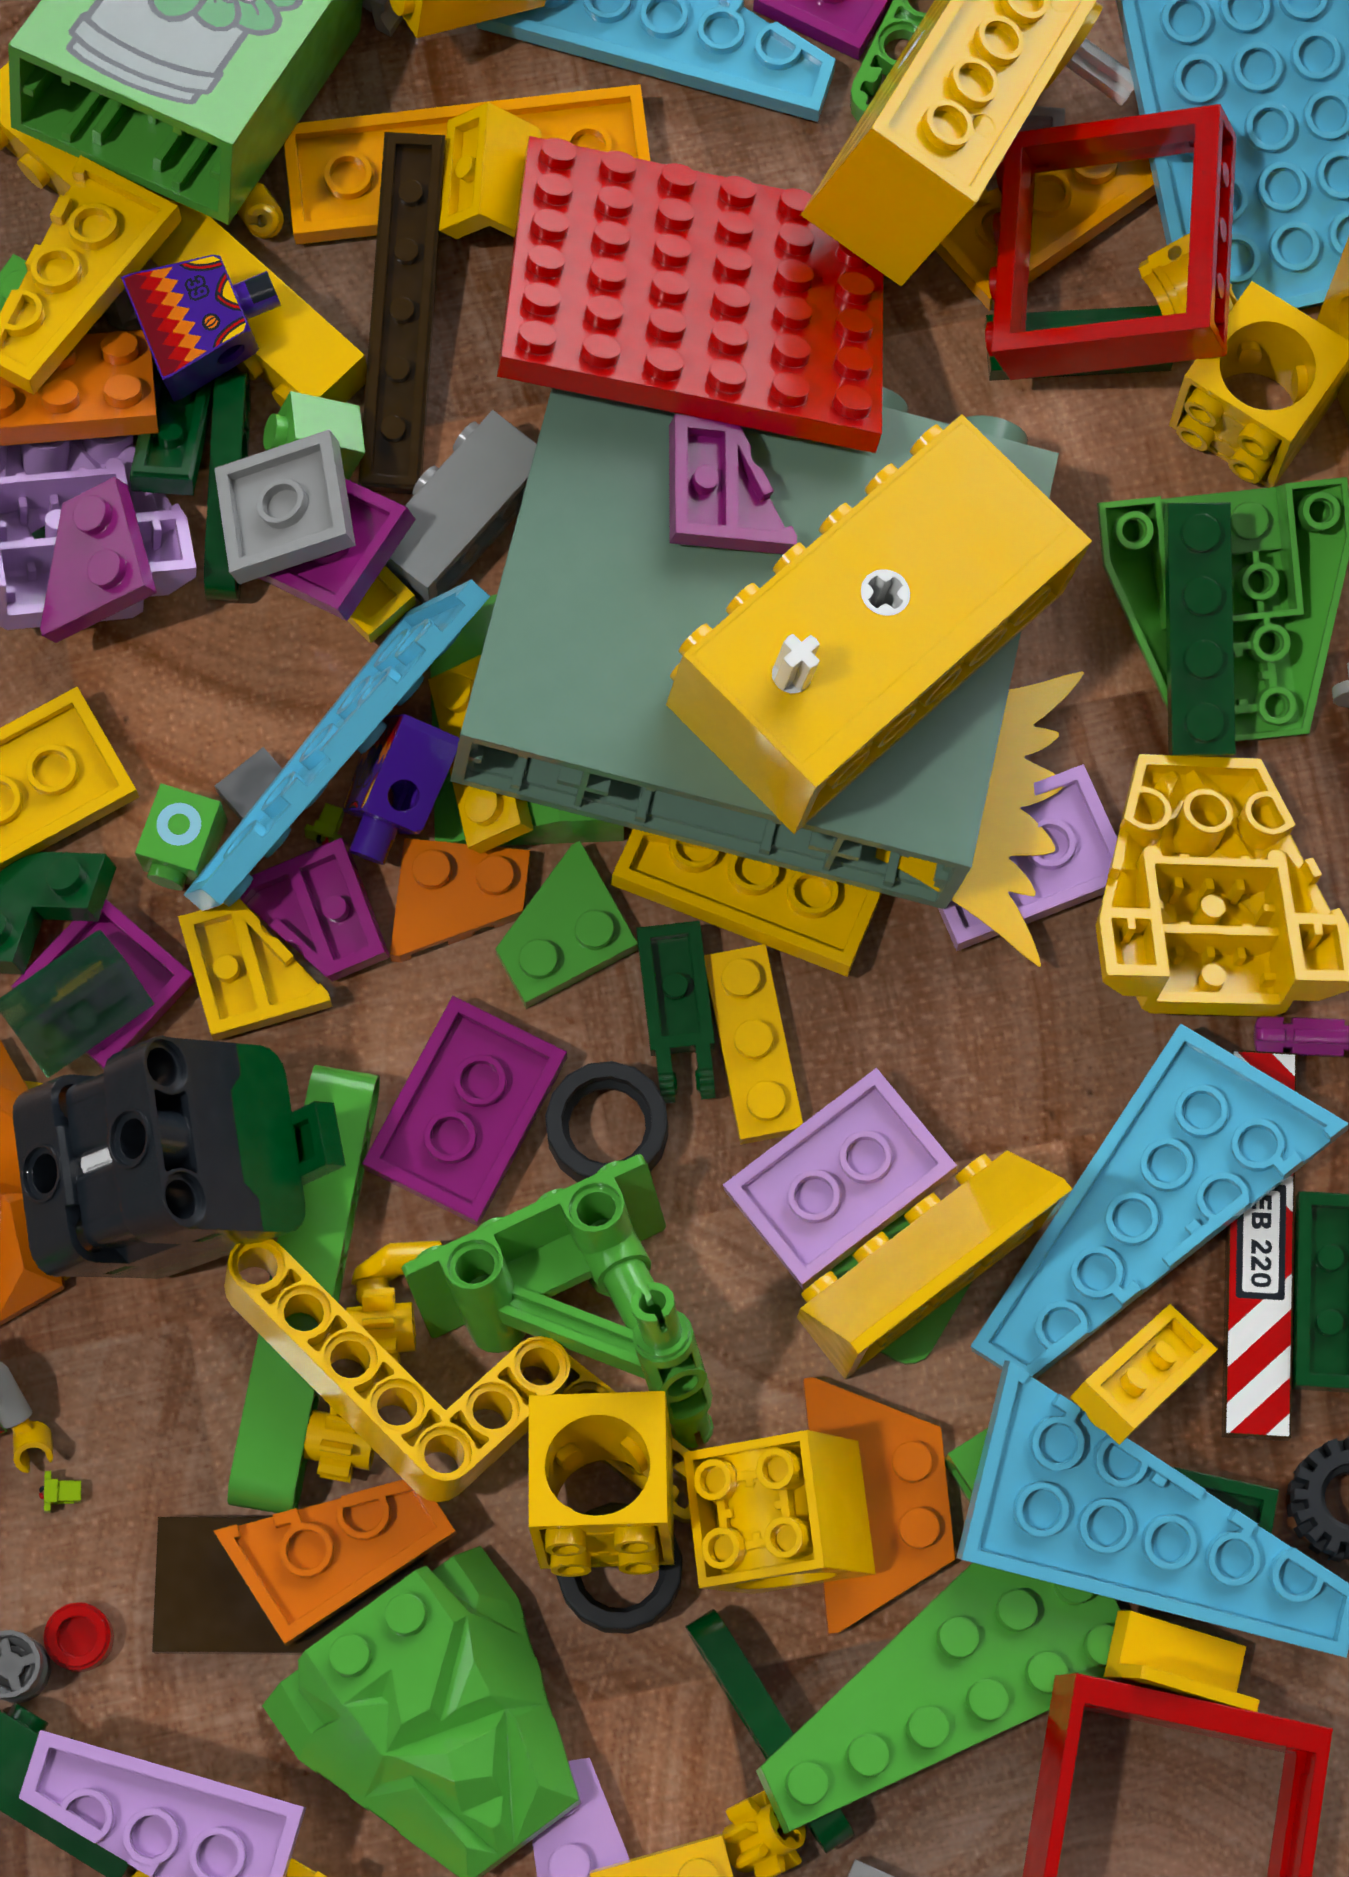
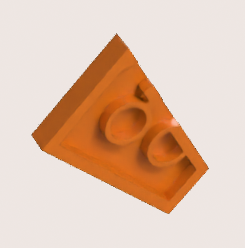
M403 1479L343 1495L339 1499L310 1507L295 1508L273 1514V1517L214 1530L217 1538L286 1646H289L457 1534L438 1503L426 1500L417 1494Z

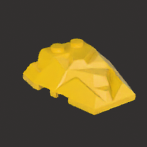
M1139 754L1135 762L1121 818L1120 830L1095 926L1103 983L1122 996H1136L1141 1008L1150 1014L1276 1016L1285 1013L1294 1000L1320 1001L1349 991V925L1340 908L1329 909L1316 884L1322 874L1314 858L1304 860L1290 834L1296 824L1261 759Z

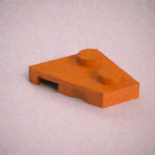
M404 838L390 948L391 961L404 962L412 959L411 954L446 941L450 945L472 937L479 929L485 927L497 928L516 921L526 906L531 863L530 850L495 847L480 854L467 848V844Z

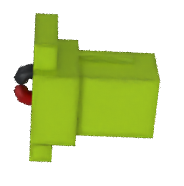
M325 803L320 818L315 821L314 826L306 824L304 829L305 837L315 840L318 844L321 843L322 845L342 838L341 835H338V831L344 817L343 808Z
M45 1471L44 1485L39 1488V1492L44 1490V1495L39 1493V1497L44 1499V1513H51V1505L81 1503V1481H58V1479H51V1471Z

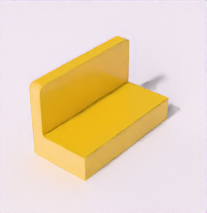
M489 102L448 120L439 221L440 232L459 239L491 226L515 237L524 157L529 136L541 138V130L537 126Z
M1117 1612L1103 1677L1125 1684L1258 1712L1260 1702L1259 1699L1237 1693L1246 1646L1137 1612Z

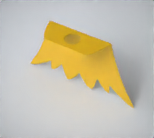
M1083 671L1063 675L1033 685L1009 689L972 867L952 898L953 902L993 929L1038 967L1041 966L1033 938L1020 911L1008 894L1010 891L1033 897L1036 892L1027 876L1009 857L1039 856L1055 851V846L1049 835L1042 827L1038 828V823L1028 813L1023 811L1021 807L1041 802L1058 793L1063 787L1035 796L1034 783L1056 774L1025 759V756L1046 748L1059 737L1057 731L1034 727V724L1045 717L1069 695L1084 675ZM877 848L875 858L888 863L891 851ZM900 856L898 869L939 892V888L933 887L937 863L910 856L909 858Z

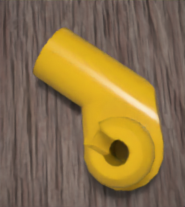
M257 182L237 213L253 235L262 239L272 238L282 229L284 222L283 211L266 186Z

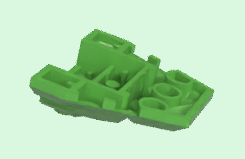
M481 1546L452 1556L433 1571L427 1566L413 1571L305 1650L298 1659V1670L281 1681L262 1705L301 1763L316 1774H321L343 1790L353 1801L368 1812L370 1810L399 1831L402 1837L457 1877H483L581 1803L556 1719L553 1718L543 1685L544 1678L539 1661L534 1655L525 1625L527 1621L521 1602Z

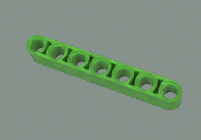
M315 1065L310 1076L304 1106L314 1101L334 1103L346 1166L303 1185L305 1197L304 1221L296 1231L279 1236L277 1243L339 1303L365 1171L362 1163L369 1150L378 1104L380 1076ZM294 1313L285 1319L289 1326L299 1331H309L319 1325L312 1316L305 1313ZM258 1334L230 1473L227 1502L228 1505L280 1513L295 1508L298 1509L308 1459H304L305 1437L311 1413L313 1410H318L320 1395L260 1334Z

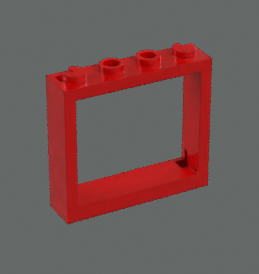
M1221 104L1017 133L1004 155V159L1001 160L996 169L997 184L1002 198L1001 212L994 214L992 223L994 241L998 248L997 266L991 267L989 272V289L994 302L993 321L987 322L985 329V342L988 354L996 358L1010 380L1227 356L1237 136ZM1194 152L1186 313L1025 331L1035 173Z
M1079 1673L1055 1675L1022 1877H1057L1084 1710L1285 1753L1267 1877H1312L1333 1728Z

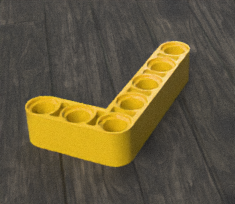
M269 1239L260 1243L236 1244L230 1251L224 1288L226 1298L232 1307L417 1494L426 1500L443 1502L458 1496L529 1431V1395L562 1394L571 1367L568 1353L560 1343L552 1338L543 1336L530 1337L519 1343L445 1410L279 1243ZM259 1267L269 1272L272 1280L265 1284H251L244 1280L239 1273L246 1268ZM294 1313H305L312 1316L319 1325L309 1331H299L289 1326L285 1319ZM341 1359H350L359 1363L365 1373L356 1378H346L336 1373L331 1365ZM530 1366L540 1367L548 1372L552 1382L541 1386L532 1384L524 1378L521 1370ZM390 1405L399 1406L408 1412L411 1421L405 1425H391L381 1418L378 1410ZM481 1409L494 1410L502 1416L506 1425L497 1429L485 1428L476 1421L473 1413ZM435 1452L446 1453L454 1458L458 1464V1469L450 1473L436 1472L429 1467L425 1457Z

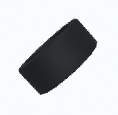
M614 1061L590 1063L568 1074L552 1093L545 1115L549 1150L559 1168L577 1183L595 1175L603 1166L608 1164L588 1159L579 1152L570 1138L569 1120L574 1107L583 1097L597 1090L612 1089L626 1093L638 1103L644 1114L646 1129L642 1143L632 1155L622 1160L624 1161L641 1154L651 1172L662 1159L668 1139L666 1103L655 1083L635 1067Z
M610 1502L588 1510L584 1514L593 1516L607 1515L625 1508L630 1503ZM674 1534V1565H659V1577L652 1592L640 1603L627 1608L608 1607L596 1601L585 1589L581 1576H556L565 1603L583 1623L604 1633L630 1634L652 1626L671 1609L681 1588L682 1554Z

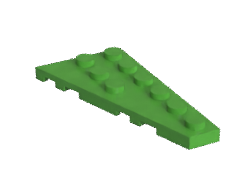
M971 1563L756 1770L784 1834L1049 1711L1055 1675L1079 1673L1112 1680L1103 1676L1117 1612L1121 1611L1116 1600Z

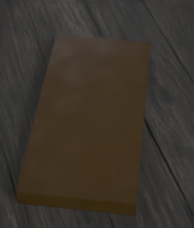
M158 1517L152 1652L155 1654L302 1655L305 1650L413 1571L424 1567V1556L289 1646H286L214 1533V1530L236 1524L239 1526L265 1518Z

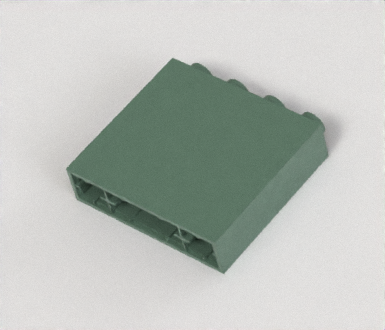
M882 387V435L876 453L743 426L741 428L751 446L753 461L763 469L774 490L770 499L785 528L792 525L797 535V543L801 542L807 548L822 535L819 532L820 526L836 508L843 503H848L852 508L867 496L865 488L878 472L890 463L899 469L913 456L910 453L912 446L929 428L938 424L944 430L949 424L907 413L908 405L905 400L897 393ZM552 388L461 729L450 781L946 909L972 867L1021 631L801 829L793 834L666 705L674 682L670 678V674L681 662L682 655L678 651L683 642L701 625L707 623L713 629L729 615L726 612L727 606L747 585L755 583L761 588L776 574L772 571L773 567L784 554L669 543V424L675 414H684ZM985 415L966 417L1048 498L1050 497L1059 453L1027 445L1028 437L1019 426L1007 420ZM877 848L891 851L888 863L875 858ZM900 856L907 858L910 856L937 863L933 887L939 888V892L898 869Z

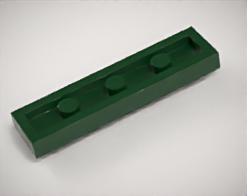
M1231 502L1167 503L1164 506L1168 752L1171 756L1232 757L1236 755Z

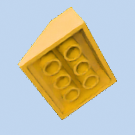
M1008 1150L993 1161L985 1153L955 1176L961 1185L942 1200L933 1192L912 1207L904 1215L910 1224L891 1239L883 1231L852 1255L859 1264L839 1279L832 1271H829L804 1290L801 1296L807 1303L800 1308L797 1319L842 1377L847 1379L882 1350L1048 1224L1072 1191L1066 1180Z

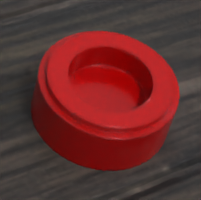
M70 1603L59 1608L49 1618L44 1630V1646L49 1657L60 1667L73 1672H86L98 1667L106 1660L113 1647L114 1632L109 1619L102 1611L87 1603Z

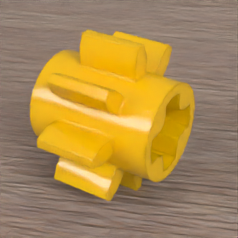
M394 1287L363 1290L362 1306L346 1307V1311L398 1363H401L400 1352L416 1351L413 1302L396 1303Z
M331 1406L330 1412L313 1410L305 1437L304 1459L319 1461L317 1474H320V1478L351 1483L354 1468L370 1471L376 1451Z
M765 1790L726 1809L725 1812L732 1823L724 1828L722 1837L729 1862L735 1869L743 1873H749L754 1870L756 1877H775L801 1864L802 1860L796 1849L804 1844L806 1837L805 1825L784 1834Z

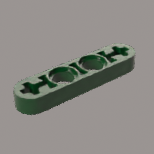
M225 372L215 378L204 553V590L207 600L239 601L241 594V584L229 573L214 468L246 458L249 455L251 385L249 374L243 372Z
M711 1609L686 1625L685 1628L700 1655L767 1760L793 1735V1732L715 1609ZM841 1809L806 1824L826 1854L855 1836Z

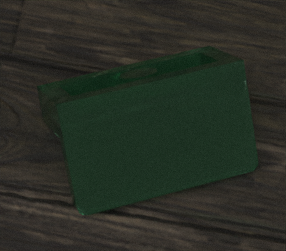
M98 930L0 997V1013L45 1076L50 1078L155 1003L123 956L105 934Z

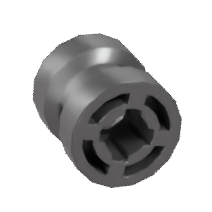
M14 1630L0 1631V1699L11 1703L27 1702L38 1696L46 1687L51 1674L50 1658L41 1644L24 1633Z

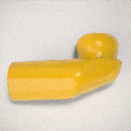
M440 1240L389 1243L358 1265L354 1270L351 1284L356 1285V1300L362 1305L363 1290L390 1288L389 1281L404 1275L401 1268L405 1263L416 1259L427 1248L442 1245Z

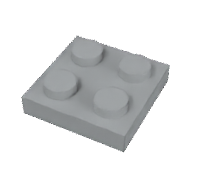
M330 429L214 468L229 573L239 584L356 546L340 445Z

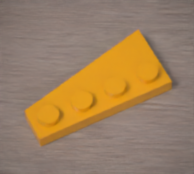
M1149 158L1035 173L1028 284L1156 194ZM985 187L976 204L935 248V251L990 311L994 308V302L989 289V272L991 267L997 266L998 248L994 241L992 223L994 214L1001 212L1002 194L999 188L988 192Z

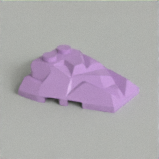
M133 435L0 446L1 628L14 630L40 627L62 503L113 477L127 484L157 591L152 596L169 595L196 578L197 567L188 520L179 504L171 505L164 493L131 491L130 471L136 449L133 444ZM45 526V538L34 539L31 533ZM144 600L102 621L134 618L143 612Z

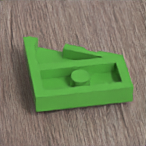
M578 841L570 846L495 949L499 961L525 1008L528 1009L638 951V943L582 843Z

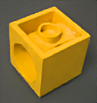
M1251 281L1228 313L1227 356L1196 359L1184 375L1169 426L1175 429L1179 438L1191 448L1199 451L1208 450L1228 462L1232 472L1242 480L1253 484L1261 483L1267 488L1274 487L1336 399L1349 369V340ZM1241 373L1264 375L1279 383L1288 392L1294 404L1278 410L1253 408L1232 395L1223 379Z
M665 1391L529 1395V1530L540 1569H551V1573L558 1576L577 1577L589 1574L591 1567L619 1566V1571L623 1573L643 1575L658 1571L659 1565H674L672 1432ZM599 1460H616L632 1465L637 1472L643 1473L647 1477L643 1490L631 1504L607 1515L593 1516L581 1514L563 1505L557 1499L562 1485L573 1472L586 1464Z
M804 1430L683 1452L700 1589L758 1594L876 1574L859 1441Z

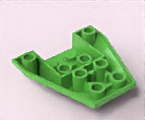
M1347 477L1285 483L1277 487L1164 499H1161V496L1097 503L1104 570L1168 711L1164 506L1167 503L1231 502L1235 741L1309 734L1349 561V490Z

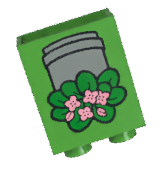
M41 0L8 44L11 128L78 158L82 155L138 185L229 225L360 32L363 0Z

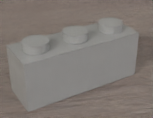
M494 410L480 424L474 421L464 428L453 445V454L440 468L434 465L422 474L413 488L412 494L414 496L405 505L416 520L385 566L422 603L449 591L519 514L537 444Z

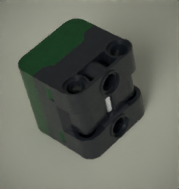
M157 1036L113 1054L107 1059L104 1073L100 1075H63L21 1093L13 1105V1125L29 1248L38 1268L47 1275L54 1277L160 1279L227 1256L236 1244L260 1243L296 1231L302 1225L305 1218V1197L302 1177L299 1176V1157L295 1130L291 1120L292 1110L287 1076L278 1055L270 1048L261 1045Z

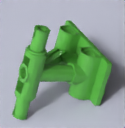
M638 1154L624 1161L618 1160L608 1163L595 1175L565 1189L551 1190L542 1195L535 1203L510 1215L489 1219L482 1223L475 1231L446 1245H436L427 1248L416 1259L402 1266L401 1269L431 1338L440 1337L465 1325L477 1347L492 1353L511 1350L521 1342L526 1333L535 1337L552 1338L566 1349L645 1379L649 1391H665L673 1438L685 1448L698 1447L694 1433L698 1431L704 1444L713 1435L714 1425L711 1416L708 1414L713 1395L691 1322L683 1313L676 1310L674 1295L669 1287L662 1283L654 1282L649 1272L651 1260L641 1241L662 1232L666 1228L651 1173L643 1155ZM588 1280L597 1292L610 1296L625 1326L550 1297Z

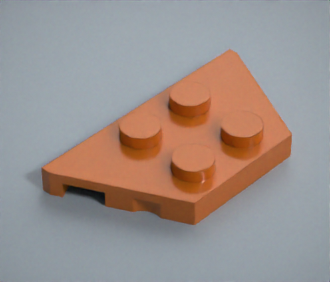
M810 1377L803 1379L807 1429L859 1441L876 1572L874 1575L823 1583L827 1635L833 1636L839 1635L881 1606H885L913 1586L955 1561L941 1427L820 1379Z

